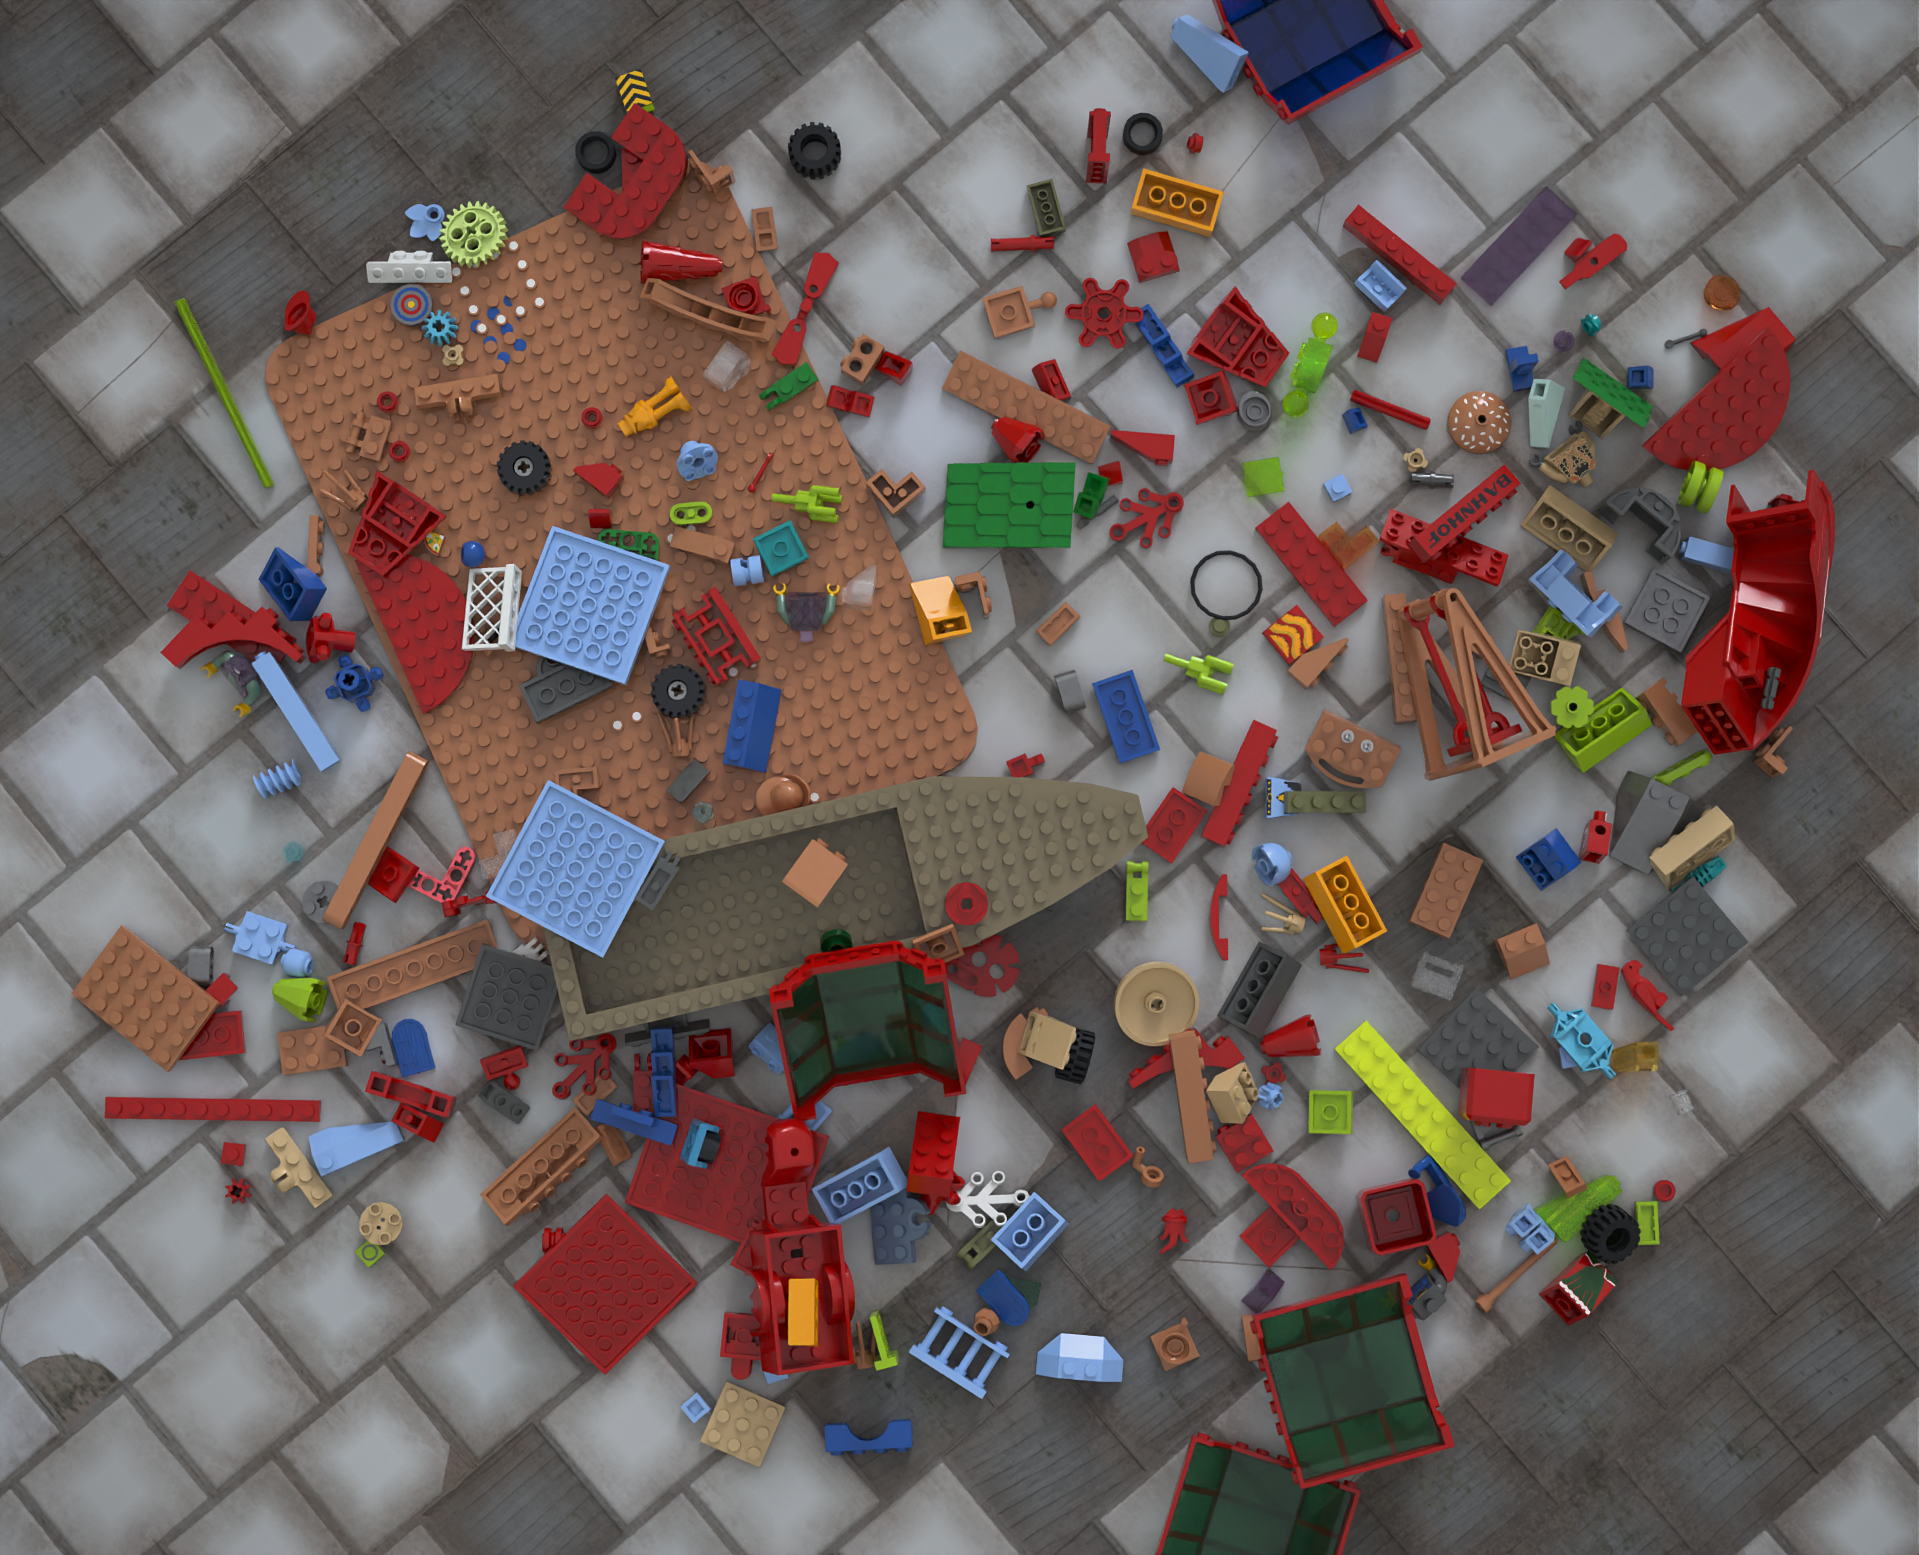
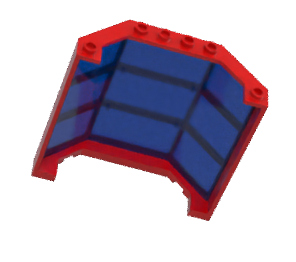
M1212 0L1223 29V37L1249 52L1242 70L1245 76L1251 78L1254 83V92L1258 97L1261 95L1263 101L1287 125L1419 54L1423 47L1413 29L1404 33L1399 31L1401 27L1396 23L1384 0Z

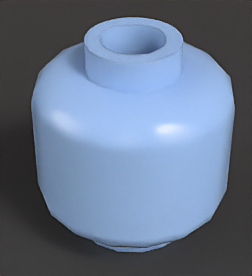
M293 948L286 954H283L280 964L283 966V971L286 975L305 978L313 971L314 959H312L310 953Z

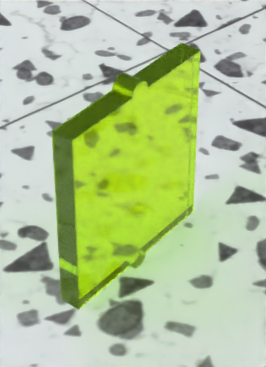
M1279 457L1242 463L1244 472L1243 482L1246 484L1248 497L1285 491L1282 479L1284 473L1281 472Z

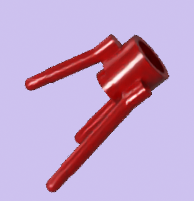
M1337 943L1324 945L1325 949H1319L1320 965H1326V969L1336 968L1369 973V969L1335 964L1338 963L1337 959L1363 957V953L1337 954V950H1332L1339 947Z

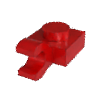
M1025 753L1006 761L1012 777H1027L1034 774L1032 767L1045 762L1042 753L1029 759Z

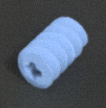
M292 759L291 767L285 762L283 770L277 765L276 773H273L269 768L268 776L260 772V779H257L253 775L257 790L265 799L269 797V792L275 796L277 789L280 792H284L285 786L288 789H292L293 783L296 786L301 784V774L294 759Z

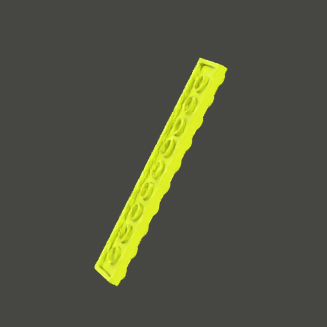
M1367 1020L1334 1048L1479 1210L1511 1182L1506 1174L1483 1151L1478 1143Z

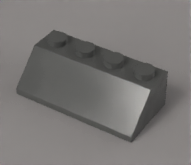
M1258 942L1217 1016L1246 1033L1261 1039L1302 964L1290 956Z

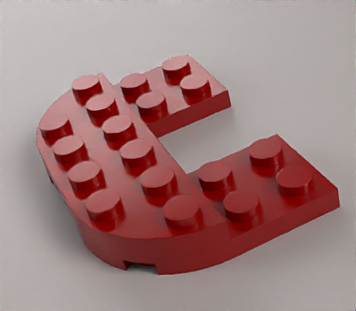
M636 103L633 104L611 136L613 140L643 160L627 186L618 195L589 173H586L564 205L566 210L597 232L618 240L641 236L657 222L655 221L677 188L681 187L688 169L686 148L678 134Z

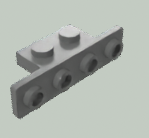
M682 1014L644 1023V1031L625 1034V1046L639 1047L645 1043H651L650 1030L652 1027L673 1026L674 1039L678 1040L689 1035H704L710 1031L709 1019L688 1022L687 1015Z

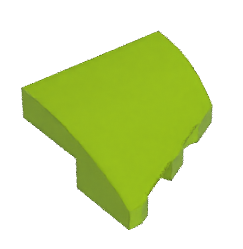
M1549 606L1533 630L1535 633L1569 640L1578 634H1584L1574 622L1569 623L1562 617L1563 613L1552 606Z

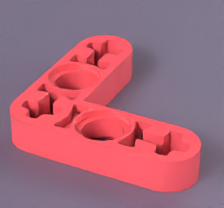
M469 847L460 848L443 881L418 870L415 877L419 878L420 874L423 875L418 882V887L414 886L417 883L414 880L410 882L408 887L442 903L445 902L443 900L444 895L438 892L437 896L433 895L438 890L439 884H441L442 886L439 889L443 891L451 890L452 898H447L446 901L454 900L455 902V898L458 897L476 861L475 851ZM470 851L469 855L472 858L464 863V866H468L466 871L462 867L455 866L457 862L459 864L462 863L463 857H461V854ZM458 869L462 872L463 876L460 881L454 882L451 879V873ZM430 879L433 881L434 887L431 891L427 892L423 889L422 884L425 880Z

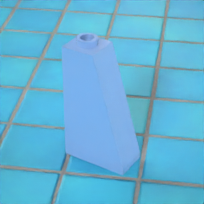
M1188 14L1177 18L1172 25L1173 31L1170 37L1221 92L1224 93L1232 89L1249 52Z

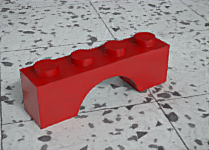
M371 1071L365 1089L367 1093L402 1102L446 1118L451 1117L457 1099L456 1096L377 1071Z

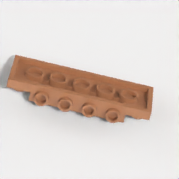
M574 1107L480 1195L506 1226H509L523 1212L528 1214L538 1210L540 1201L545 1197L553 1196L556 1192L555 1188L561 1182H568L572 1177L571 1173L576 1168L584 1167L588 1162L587 1158L590 1156L588 1152L603 1137L581 1111Z

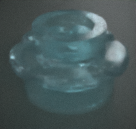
M698 802L695 805V809H693L694 818H697L701 823L711 820L714 815L712 805L708 802Z
M294 841L287 843V846L283 848L285 859L288 862L300 861L303 857V846Z

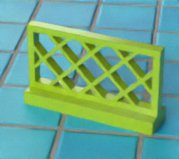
M879 1310L872 1311L870 1320L880 1353L876 1355L874 1361L876 1371L898 1365L899 1354L898 1350H889Z

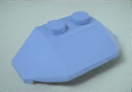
M1061 1333L1037 1353V1375L1097 1382H1122L1123 1359L1104 1337Z

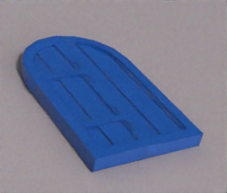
M404 1019L398 1022L392 1031V1044L394 1045L402 1078L435 1069L424 1026L414 1019Z
M1000 1269L976 1290L997 1316L1007 1325L1019 1326L1028 1319L1030 1313L1029 1304Z

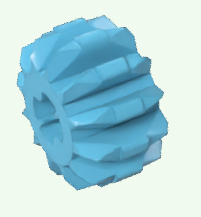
M438 310L437 316L430 312L431 319L424 318V322L428 325L422 326V330L426 332L424 337L430 339L432 345L438 342V345L442 347L444 340L449 345L451 343L449 337H457L453 332L459 330V327L454 325L457 320L455 317L450 318L451 314L449 312L443 315L442 311ZM442 324L444 329L441 328L442 331L438 332L436 327L439 328L438 325Z

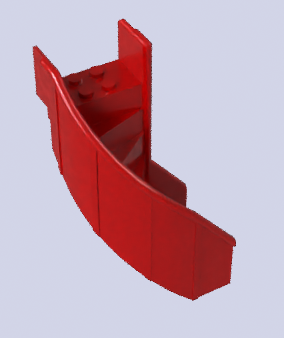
M1814 470L1808 471L1805 502L1751 512L1735 484L1731 485L1726 524L1734 535V553L1731 568L1733 586L1730 609L1686 656V673L1681 707L1714 755L1755 750L1781 723L1790 709L1794 707L1811 672L1821 639L1827 579L1830 573L1835 544V513L1832 495L1825 483L1820 481ZM1776 667L1781 670L1780 677L1777 678L1779 682L1776 696L1773 698L1774 706L1773 709H1764L1760 705L1762 698L1764 699L1763 690L1766 678H1768V668Z

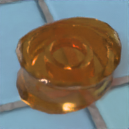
M1716 275L1708 281L1704 288V299L1709 306L1717 310L1726 311L1734 308L1740 298L1739 285L1730 276Z

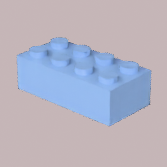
M887 1147L812 1188V1191L829 1222L839 1224L907 1187L908 1180L890 1147Z

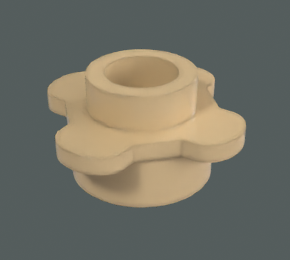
M445 345L442 348L444 352V365L460 366L463 364V347L461 345H456L455 347Z
M1420 448L1415 449L1411 453H1405L1403 456V460L1407 462L1410 472H1415L1416 469L1425 468L1428 465V461L1425 460L1423 450Z

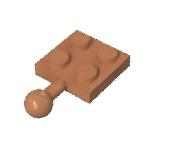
M1023 286L983 297L982 301L994 339L1035 327L1030 310L1039 307L1053 308L1057 303L1056 295L1052 292H1045L1040 299L1027 302Z

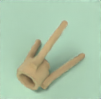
M1262 893L1261 897L1289 914L1287 917L1265 911V915L1284 921V927L1287 928L1261 927V930L1294 935L1295 932L1301 934L1306 918L1301 917L1299 912L1293 911L1272 897Z

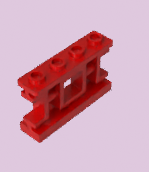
M713 587L708 593L701 596L706 606L688 616L684 608H681L678 612L672 614L675 618L672 620V623L678 631L683 630L686 635L683 638L689 649L694 648L697 652V655L694 657L700 667L705 665L709 671L705 675L711 684L716 683L720 687L724 682L729 681L724 673L726 669L741 660L748 669L751 665L760 662L761 658L716 587ZM709 600H714L727 623L724 624L720 617L712 622L708 620L705 613L713 609ZM682 617L686 619L688 624L697 618L703 628L695 632L698 638L697 642L693 640L681 621ZM720 625L729 641L711 652L701 635ZM735 634L749 655V659L746 660L743 653L732 658L727 650L736 644L732 635ZM707 652L710 659L720 654L726 662L717 668L721 674L719 678H717L703 656L704 653Z

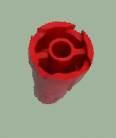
M642 241L640 280L641 284H645L647 278L660 279L664 282H679L685 279L714 277L718 275V272L722 273L723 262L719 260L717 255L705 254L702 251L686 250L677 246Z

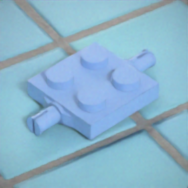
M246 911L244 920L239 927L227 923L226 926L229 928L225 927L224 929L225 932L236 935L232 952L270 965H274L276 957L281 950L288 952L289 948L296 949V945L285 942L287 924Z

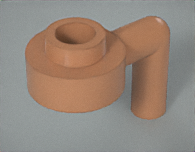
M1137 1147L1132 1167L1142 1174L1141 1181L1144 1185L1151 1188L1159 1187L1164 1177L1163 1172L1158 1167H1146L1141 1161L1145 1149Z

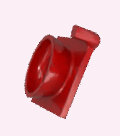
M756 276L721 288L729 309L751 315H758L763 312L769 314L771 312L770 306L765 304Z

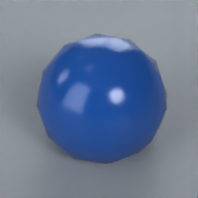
M468 541L462 545L461 562L465 566L472 568L483 563L486 553L484 547L479 542Z

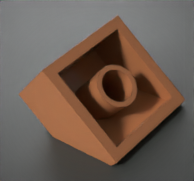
M1537 923L1494 940L1510 980L1550 964L1546 944Z

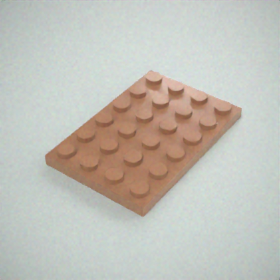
M123 925L120 926L71 993L167 1072L172 1070L220 1005L219 1001Z

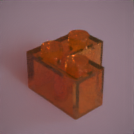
M1337 521L1318 537L1344 571L1380 542L1367 525L1352 537H1349Z

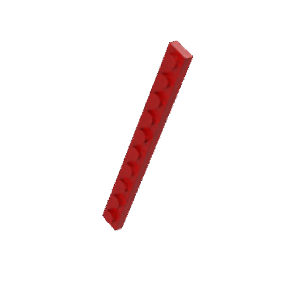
M105 1097V1118L320 1122L321 1100Z

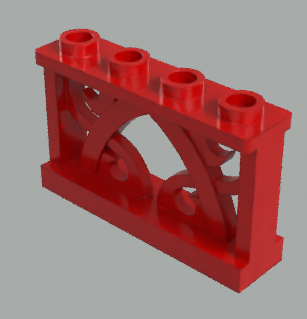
M1096 108L1094 111L1089 112L1087 138H1091V153H1088L1086 183L1107 184L1110 153H1106V138H1108L1111 112L1106 111L1104 108Z

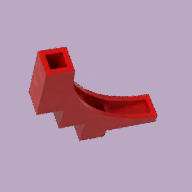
M262 606L245 624L246 620L238 612L233 614L228 611L213 628H211L213 624L206 617L200 618L195 615L160 652L179 669L206 650L223 644L237 642L258 643L273 647L284 652L299 664L306 659L302 655L304 650L298 644L288 642L286 639L289 636L280 628L275 630L281 624L277 620L279 615L270 607L266 610Z

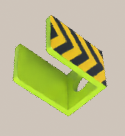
M641 69L615 77L627 113L634 103L647 112L654 111Z

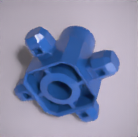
M347 654L339 657L340 668L343 669L336 672L334 677L337 686L333 685L325 690L328 699L333 700L341 695L342 699L348 702H357L356 705L361 712L370 710L371 705L366 697L371 696L374 692L375 686L372 681L376 682L383 678L382 669L375 667L368 672L367 668L362 665H352L353 662Z

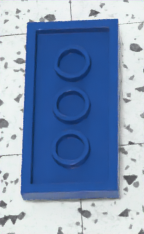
M1133 670L1092 683L1119 763L1122 764L1160 751Z

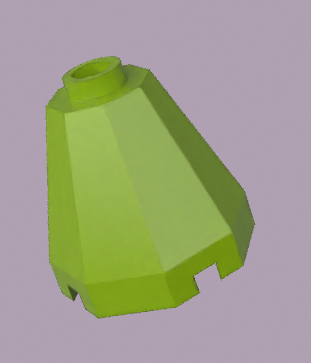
M315 978L280 979L278 983L273 985L272 995L277 1003L298 1019L314 1023L316 1019L313 1017L316 1014L320 1015L324 1009L328 992L323 988V985L327 986V982Z

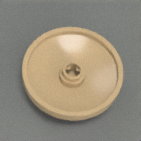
M1161 961L1148 962L1132 969L1119 983L1114 996V1014L1121 1029L1135 1042L1146 1046H1164L1169 1043L1168 1034L1191 1029L1199 1011V994L1192 979L1178 966Z

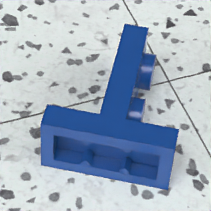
M1527 346L1506 349L1505 353L1513 392L1531 389L1534 380L1532 369L1539 362L1537 353L1529 355Z

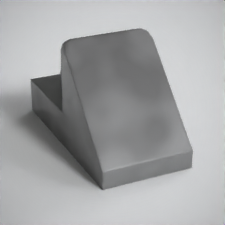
M387 1023L379 1024L365 1051L382 1047V1051H380L382 1063H386L387 1067L398 1065Z

